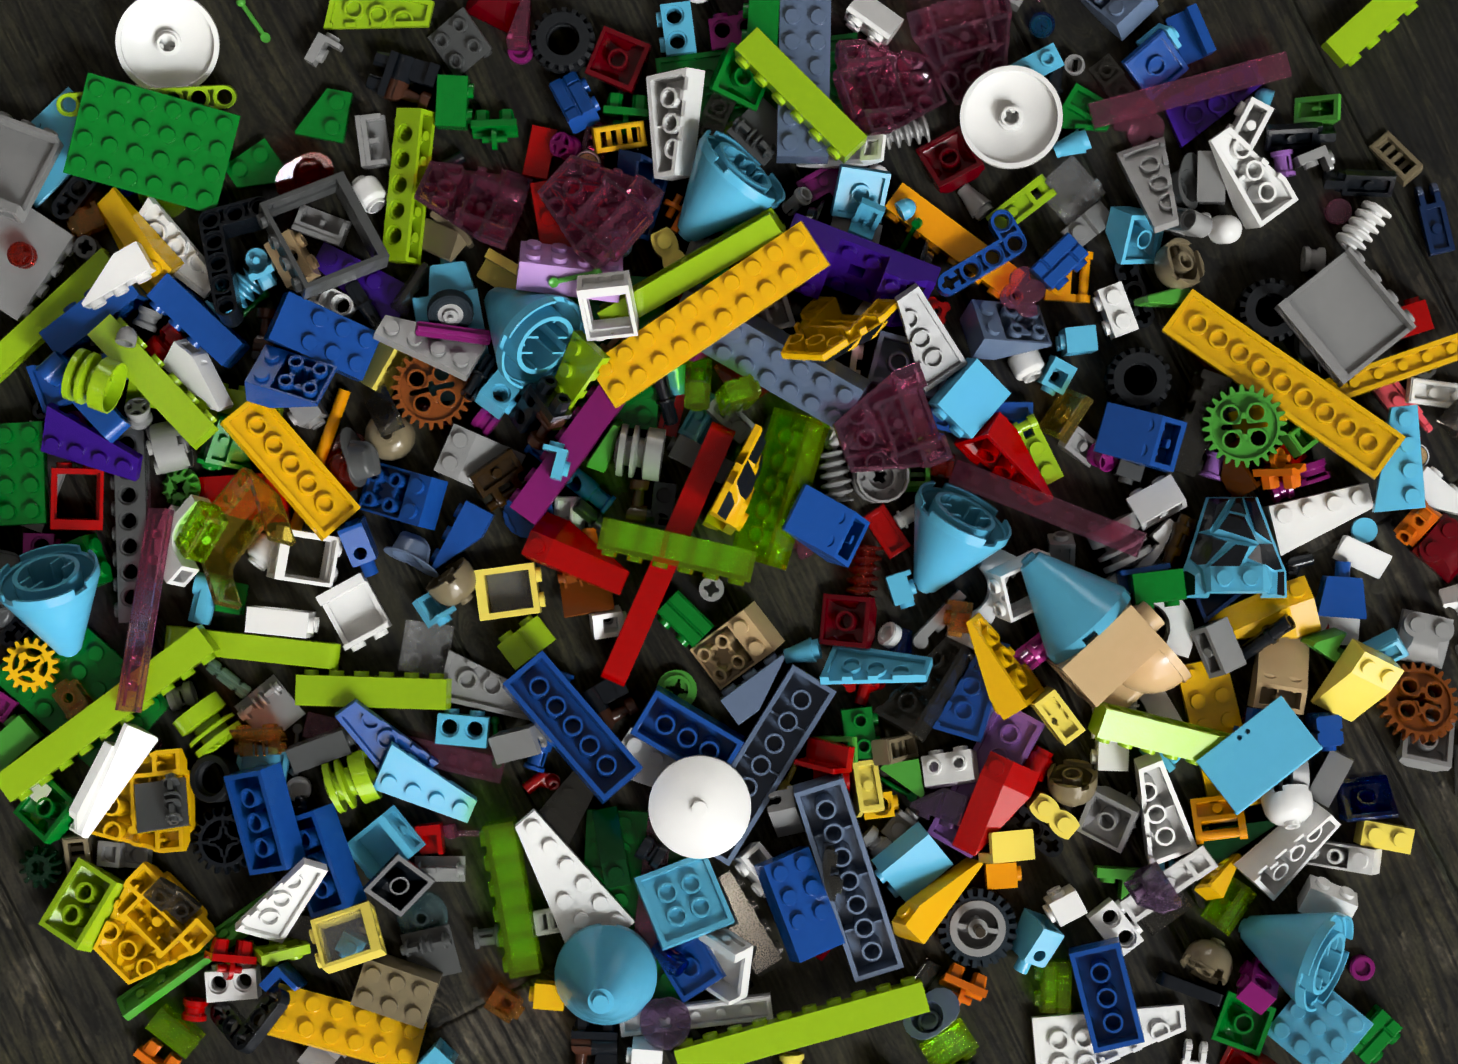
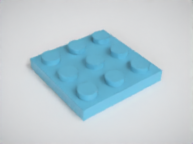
M686 858L634 878L635 886L662 951L727 927L735 922L708 858Z
M1332 991L1324 1004L1316 1002L1312 1005L1316 1007L1314 1012H1308L1298 1007L1291 999L1271 1023L1267 1035L1301 1064H1342L1374 1025V1023L1334 991Z

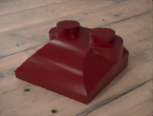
M468 0L465 10L470 16L510 35L526 0Z
M604 26L584 73L615 86L621 91L632 94L645 68L652 46Z
M960 126L915 150L933 180L934 187L940 193L953 192L975 180L985 169L983 161L966 144Z
M1442 512V516L1409 551L1449 584L1458 574V521Z
M823 593L819 644L870 649L875 638L877 616L875 598Z

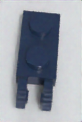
M1435 182L1429 184V192L1433 201L1431 204H1426L1422 187H1414L1415 201L1418 206L1417 212L1428 257L1455 250L1445 203L1441 199L1438 185Z

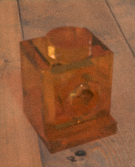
M97 201L90 202L91 208L88 206L81 207L74 211V216L69 217L67 225L73 235L78 237L83 235L91 236L108 228L97 205Z
M946 599L945 604L950 605L949 610L945 609L943 624L947 625V635L962 638L963 633L969 634L966 622L972 617L973 603Z
M66 678L54 687L56 692L52 694V697L63 710L68 720L93 703V700L77 679L69 682ZM67 693H70L73 696V701L71 703H69L65 698Z
M501 982L498 983L484 1005L485 1009L508 1024L513 1018L518 1020L525 1009L522 1006L524 999L505 987ZM504 999H509L512 1005L510 1007H505L502 1004V1001Z

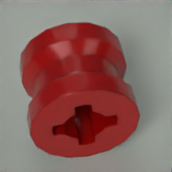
M183 998L185 1009L181 1013L182 1020L190 1022H204L207 1020L205 1008L208 1006L206 998Z

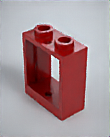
M56 462V467L51 466L50 529L103 530L104 471L85 465L83 467H72V462ZM58 474L96 475L95 518L57 517Z

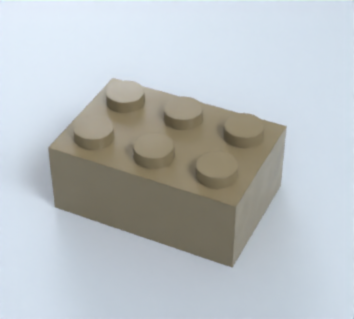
M387 954L364 962L350 1005L423 1029L428 1020L443 973Z

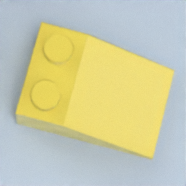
M1352 638L1311 699V702L1352 722L1386 696L1395 686L1404 670L1392 657Z

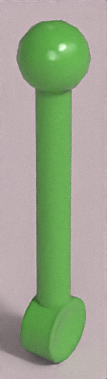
M236 0V5L242 7L260 33L261 41L264 43L270 42L271 36L264 32L246 6V0Z
M595 267L592 271L562 278L552 276L549 278L548 283L550 287L555 288L559 283L577 280V276L602 273L600 268Z

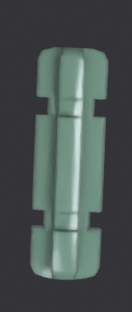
M216 659L207 665L206 671L211 675H216V679L231 691L235 690V694L240 698L244 699L250 693L251 687L245 682L241 683L240 678L226 667L223 668L222 664Z

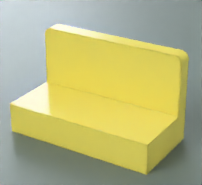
M489 248L484 256L486 259L478 271L477 277L493 287L516 289L518 264Z
M379 342L364 379L359 382L390 399L394 390L390 389V386L398 385V382L392 379V376H400L401 374L396 367L401 366L405 368L406 365L403 362V358L411 362L412 357Z
M873 760L853 763L852 772H850V784L856 817H862L863 813L884 811L885 805L879 767L874 765Z
M1033 829L990 832L988 834L990 852L978 853L979 863L995 864L1035 859Z

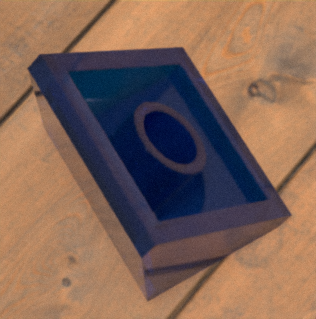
M1387 775L1344 779L1337 792L1339 819L1346 822L1399 817Z

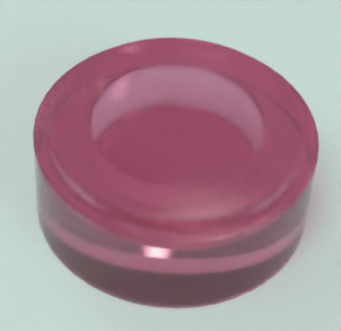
M1341 198L1332 200L1325 208L1326 219L1335 225L1347 222L1352 215L1351 205L1348 201Z

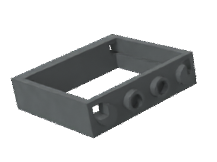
M343 171L259 203L258 215H256L258 224L262 229H266L271 248L273 250L277 249L283 270L290 273L292 277L291 284L295 292H300L304 300L383 269L388 265L390 255ZM336 193L371 258L307 282L273 217Z

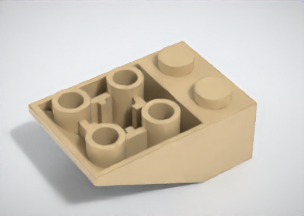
M753 601L691 648L690 651L721 690L775 651L785 640L756 602Z
M1281 637L1279 642L1274 645L1270 644L1255 655L1248 706L1264 709L1276 698L1282 696L1295 714L1304 715L1308 691L1309 647L1300 641L1302 637L1297 639Z

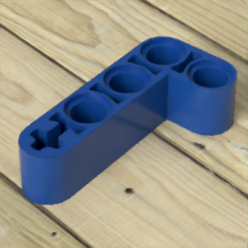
M997 210L988 221L989 230L996 240L994 243L939 276L936 282V289L940 295L944 297L953 296L1016 258L1025 250L1027 240L1009 211ZM995 217H1004L1007 221V227L1004 229L997 228L994 224ZM1011 238L1017 239L1020 242V249L1017 251L1011 250L1007 245L1008 240ZM989 251L995 252L999 257L998 263H988L985 258L986 253ZM965 265H973L976 268L977 274L975 277H967L964 274L963 268ZM957 271L960 280L952 285V290L948 287L944 289L942 287L945 282L944 279L946 278L947 281H951L957 276L955 273Z
M54 350L36 370L48 383L61 390L63 375L70 358ZM71 401L100 434L111 443H114L131 426L129 420L116 406L110 413L105 414L89 408L87 403L80 405Z

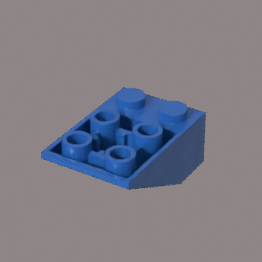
M265 344L244 381L246 401L268 408L316 407L338 368L335 365Z
M1107 402L1093 451L1159 471L1174 472L1187 422Z
M380 463L381 473L368 478L363 486L359 500L360 510L435 531L448 481Z
M803 484L782 530L825 561L849 568L870 522L845 505L809 485Z

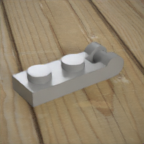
M957 589L913 635L912 644L918 649L925 648L928 645V637L934 631L939 633L947 625L948 621L945 619L952 612L956 615L965 606L963 600L966 596Z

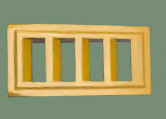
M643 120L591 127L594 152L596 154L647 146ZM632 127H636L638 142H633ZM621 129H626L627 143L624 144ZM613 130L616 133L617 145L612 143L611 131ZM600 132H605L607 146H602Z
M1235 853L1217 864L1218 867L1205 875L1194 890L1205 900L1224 898L1237 869L1233 864L1242 856L1239 853Z

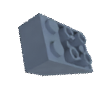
M1080 0L1104 27L1121 41L1159 6L1157 0Z
M972 299L960 317V323L972 358L997 360L1051 347L1052 345L1039 305Z
M773 652L763 660L764 666L756 670L753 667L742 675L744 680L741 683L735 685L733 682L722 690L723 696L720 697V701L738 725L760 710L785 658L782 653L777 655Z

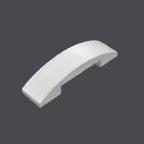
M867 135L866 143L845 163L840 159L835 161L829 155L828 164H796V166L805 168H839L840 164L861 167L884 161L886 135Z
M1166 518L1148 536L1155 543L1152 546L1153 551L1131 568L1152 565L1169 540L1174 523L1171 518ZM1111 572L1105 579L1117 584L1116 574Z
M1202 845L1123 899L1120 904L1132 921L1137 923L1193 882L1198 881L1216 869L1218 865L1204 845Z

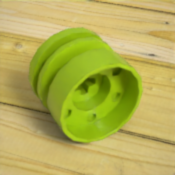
M80 348L73 354L65 369L61 384L62 397L80 405L87 403L89 408L108 414L115 408L123 393L127 379V366L125 363L109 357L102 359L100 354Z
M217 691L199 701L172 723L182 737L192 732L195 733L196 737L190 742L189 746L192 748L200 742L203 744L195 752L198 758L218 750L230 741L242 727L239 721H236L229 727L226 724L235 716L233 712L223 717L219 715V712L225 707L226 703Z
M362 749L347 755V767L339 758L333 760L334 767L330 762L321 764L326 792L340 814L348 810L347 803L351 809L357 807L356 795H359L365 804L382 798V792L375 790L373 786L377 775L374 765Z

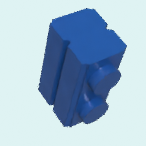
M572 71L563 76L562 79L559 78L549 83V88L573 133L577 134L586 129L587 126L590 127L600 121L597 111L601 110L595 96L589 97L587 94L591 89L584 77L579 79L577 73Z
M1067 232L1029 271L1048 291L1054 288L1059 291L1069 281L1066 276L1072 270L1077 273L1087 263L1084 258L1089 253Z
M1328 711L1307 713L1305 715L1306 727H1309V732L1323 747L1321 751L1337 750L1336 746L1344 744L1343 732L1340 731L1343 728L1342 716Z

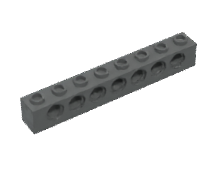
M129 427L117 440L124 444L125 439L131 437L134 441L133 449L142 454L143 459L140 478L137 481L117 475H111L110 480L112 491L115 490V501L111 503V512L116 520V526L112 527V539L116 541V551L113 552V565L117 567V577H114L113 586L114 591L118 592V602H115L114 614L118 618L119 623L153 622L155 620L150 455L146 446V441L149 439L146 429L135 430ZM129 488L134 489L136 497L132 502H128L125 498V492ZM130 513L134 514L137 520L132 528L126 524V517ZM130 539H134L137 543V549L134 553H130L126 547ZM131 564L135 565L138 569V574L135 578H130L127 573V569ZM131 590H135L139 595V599L135 604L128 600V594Z

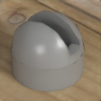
M1078 54L1068 56L1064 62L1065 70L1072 76L1080 75L1085 69V61ZM1074 60H1078V68L1076 72H1073Z
M129 326L119 329L115 343L127 348H134L136 346V331Z

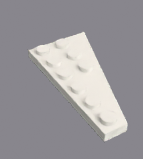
M534 808L515 824V829L564 943L577 931L593 924L601 923V925L613 926L618 924L629 928L635 923L634 918Z
M1184 1004L1137 1007L1145 1042L1095 1054L1084 1012L1031 1016L1035 1064L1112 1063L1121 1059L1120 1057L1142 1050L1143 1047L1186 1031Z

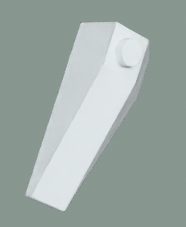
M1231 127L1225 128L1208 141L1232 206L1245 229L1261 228L1299 200L1287 178L1281 173H1277L1268 165L1269 162L1264 157L1261 158L1251 149V145Z

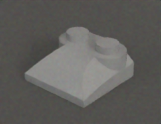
M1402 609L1397 633L1405 645L1409 656L1400 660L1416 664L1423 662L1425 666H1435V668L1442 669L1449 640L1454 635V620Z
M1405 710L1404 716L1409 717L1408 712ZM1426 715L1429 721L1434 722L1431 715ZM1452 723L1453 729L1449 732L1446 731L1447 734L1443 738L1438 736V739L1433 743L1429 739L1428 742L1422 744L1419 738L1417 742L1412 744L1411 736H1408L1404 741L1400 739V746L1396 752L1399 762L1407 767L1432 772L1449 771L1452 768L1455 723Z
M1097 786L1094 796L1085 805L1079 820L1080 826L1076 831L1121 854L1135 822L1141 814L1140 805L1134 799L1111 787Z

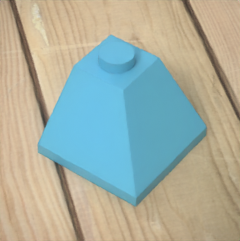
M1111 206L1105 232L1117 263L1121 265L1154 264L1153 261L1157 251L1160 249L1164 231L1154 234L1141 208L1131 206Z

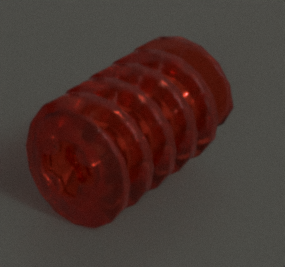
M859 545L856 551L857 556H854L852 559L856 566L848 568L849 572L855 574L847 578V581L853 584V586L845 588L846 592L857 596L877 598L870 594V592L878 590V587L871 584V582L879 580V577L874 575L873 572L881 570V567L874 564V562L882 560V557L877 555L876 551L883 550V547Z

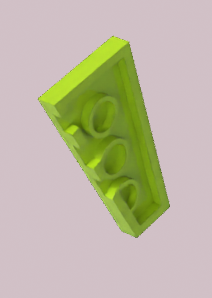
M330 0L323 28L325 30L429 28L435 2L432 0Z
M582 330L573 331L555 375V379L558 381L555 390L557 393L563 392L567 394L571 399L568 408L572 413L576 409L575 403L577 400L583 398L587 393L586 387L599 376L600 372L598 370L600 367L607 364L610 360V357L593 341H587L586 334ZM562 427L554 428L552 430H560Z

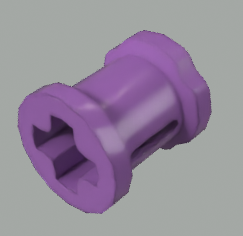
M1293 149L1270 153L1271 158L1274 160L1275 171L1285 177L1296 175L1291 159Z
M1207 450L1205 453L1207 458L1203 470H1200L1198 474L1212 480L1221 481L1220 473L1223 467L1224 455L1217 459V452Z

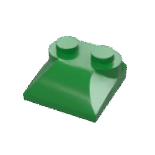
M730 42L720 56L710 80L709 90L719 97H725L752 111H757L767 87H760L753 79L755 75L748 68L744 70L735 61V48L738 45Z
M54 779L47 783L52 788L47 797H43L38 802H35L29 796L20 802L13 812L46 844H51L61 839L74 820L69 816V808L76 796L71 795Z
M1227 991L1211 1039L1260 1056L1276 1008L1270 1006L1260 1015L1236 998L1237 993Z

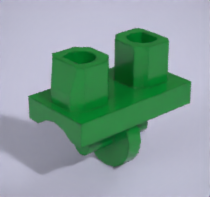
M609 93L607 105L603 106L604 117L623 118V120L613 119V124L634 122L629 121V119L649 121V109L645 95H633L631 108L622 107L623 94ZM622 129V135H626V129Z
M512 109L500 110L499 119H490V113L487 110H476L474 120H471L473 139H482V143H492V150H498V143L508 142V138L519 137L517 119L514 118Z

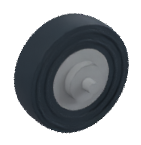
M445 289L437 292L432 296L427 306L428 320L433 323L468 327L474 315L473 304L470 298L465 293L455 289Z

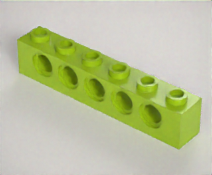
M397 108L394 120L395 128L391 166L389 169V185L386 196L383 244L390 255L388 262L420 265L427 206L419 202L415 196L419 191L424 197L428 198L420 188L421 186L429 188V184L424 182L428 171L431 169L435 112L423 108Z

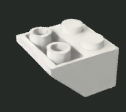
M853 0L846 9L844 20L847 22L845 25L855 33L862 32L867 36L866 40L876 48L881 46L884 49L904 21L902 17L878 0Z

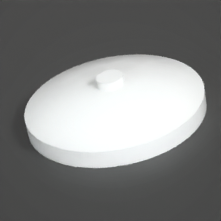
M136 0L127 8L118 23L115 46L122 68L136 84L143 88L199 86L209 77L216 65L220 50V39L212 16L196 0ZM170 92L168 95H177V93Z
M1017 65L997 67L977 78L967 90L960 109V127L963 138L970 150L985 163L1002 169L1024 168L1041 160L1055 145L1063 122L1061 101L1053 85L1037 71Z
M707 755L688 756L670 764L656 779L649 796V818L655 834L670 850L679 855L694 859L711 858L728 851L742 838L751 816L750 793L742 776L727 762Z

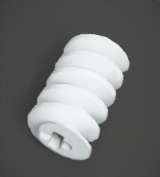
M1365 200L1361 203V208L1355 211V216L1350 217L1348 220L1349 224H1345L1342 227L1343 232H1338L1336 239L1345 250L1351 247L1353 250L1359 248L1365 251L1366 246L1363 244V241L1371 243L1373 239L1369 233L1378 235L1379 231L1375 227L1376 224L1384 227L1386 224L1382 217L1390 219L1392 217L1391 214L1379 204Z

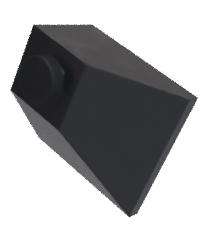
M397 852L363 887V891L399 917H402L433 885L435 879Z

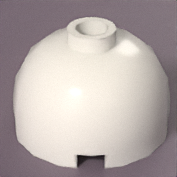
M1305 784L1282 785V791L1275 792L1274 788H1272L1260 797L1262 808L1268 820L1275 825L1285 826L1287 830L1299 828L1300 823L1306 821L1312 814L1314 807L1311 788L1309 789Z

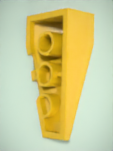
M113 187L97 203L119 250L137 241L142 244L156 271L151 274L152 278L139 284L147 294L166 273L173 275L185 264L116 187Z
M1305 575L1287 581V598H1260V594H1256L1224 608L1208 621L1228 617L1237 640H1247V638L1256 636L1262 631L1264 626L1271 625L1285 614L1292 617L1296 628L1287 632L1282 637L1297 639L1322 629L1315 599Z
M977 613L966 622L989 699L992 702L994 711L1005 720L1030 705L1045 689L1026 663L1021 665L1013 657L1015 651L1010 646L1007 648L1002 645L997 631L980 613Z
M965 858L907 900L897 910V915L891 921L894 934L901 938L925 944L983 863H979V860Z

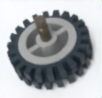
M970 886V888H965L937 927V935L942 947L953 960L960 962L964 966L969 965L972 968L982 966L984 968L989 967L988 964L998 963L1001 957L1004 959L1007 956L1006 952L1012 949L1013 940H1016L1017 922L1011 906L996 891L987 890L986 887L982 886L981 888Z

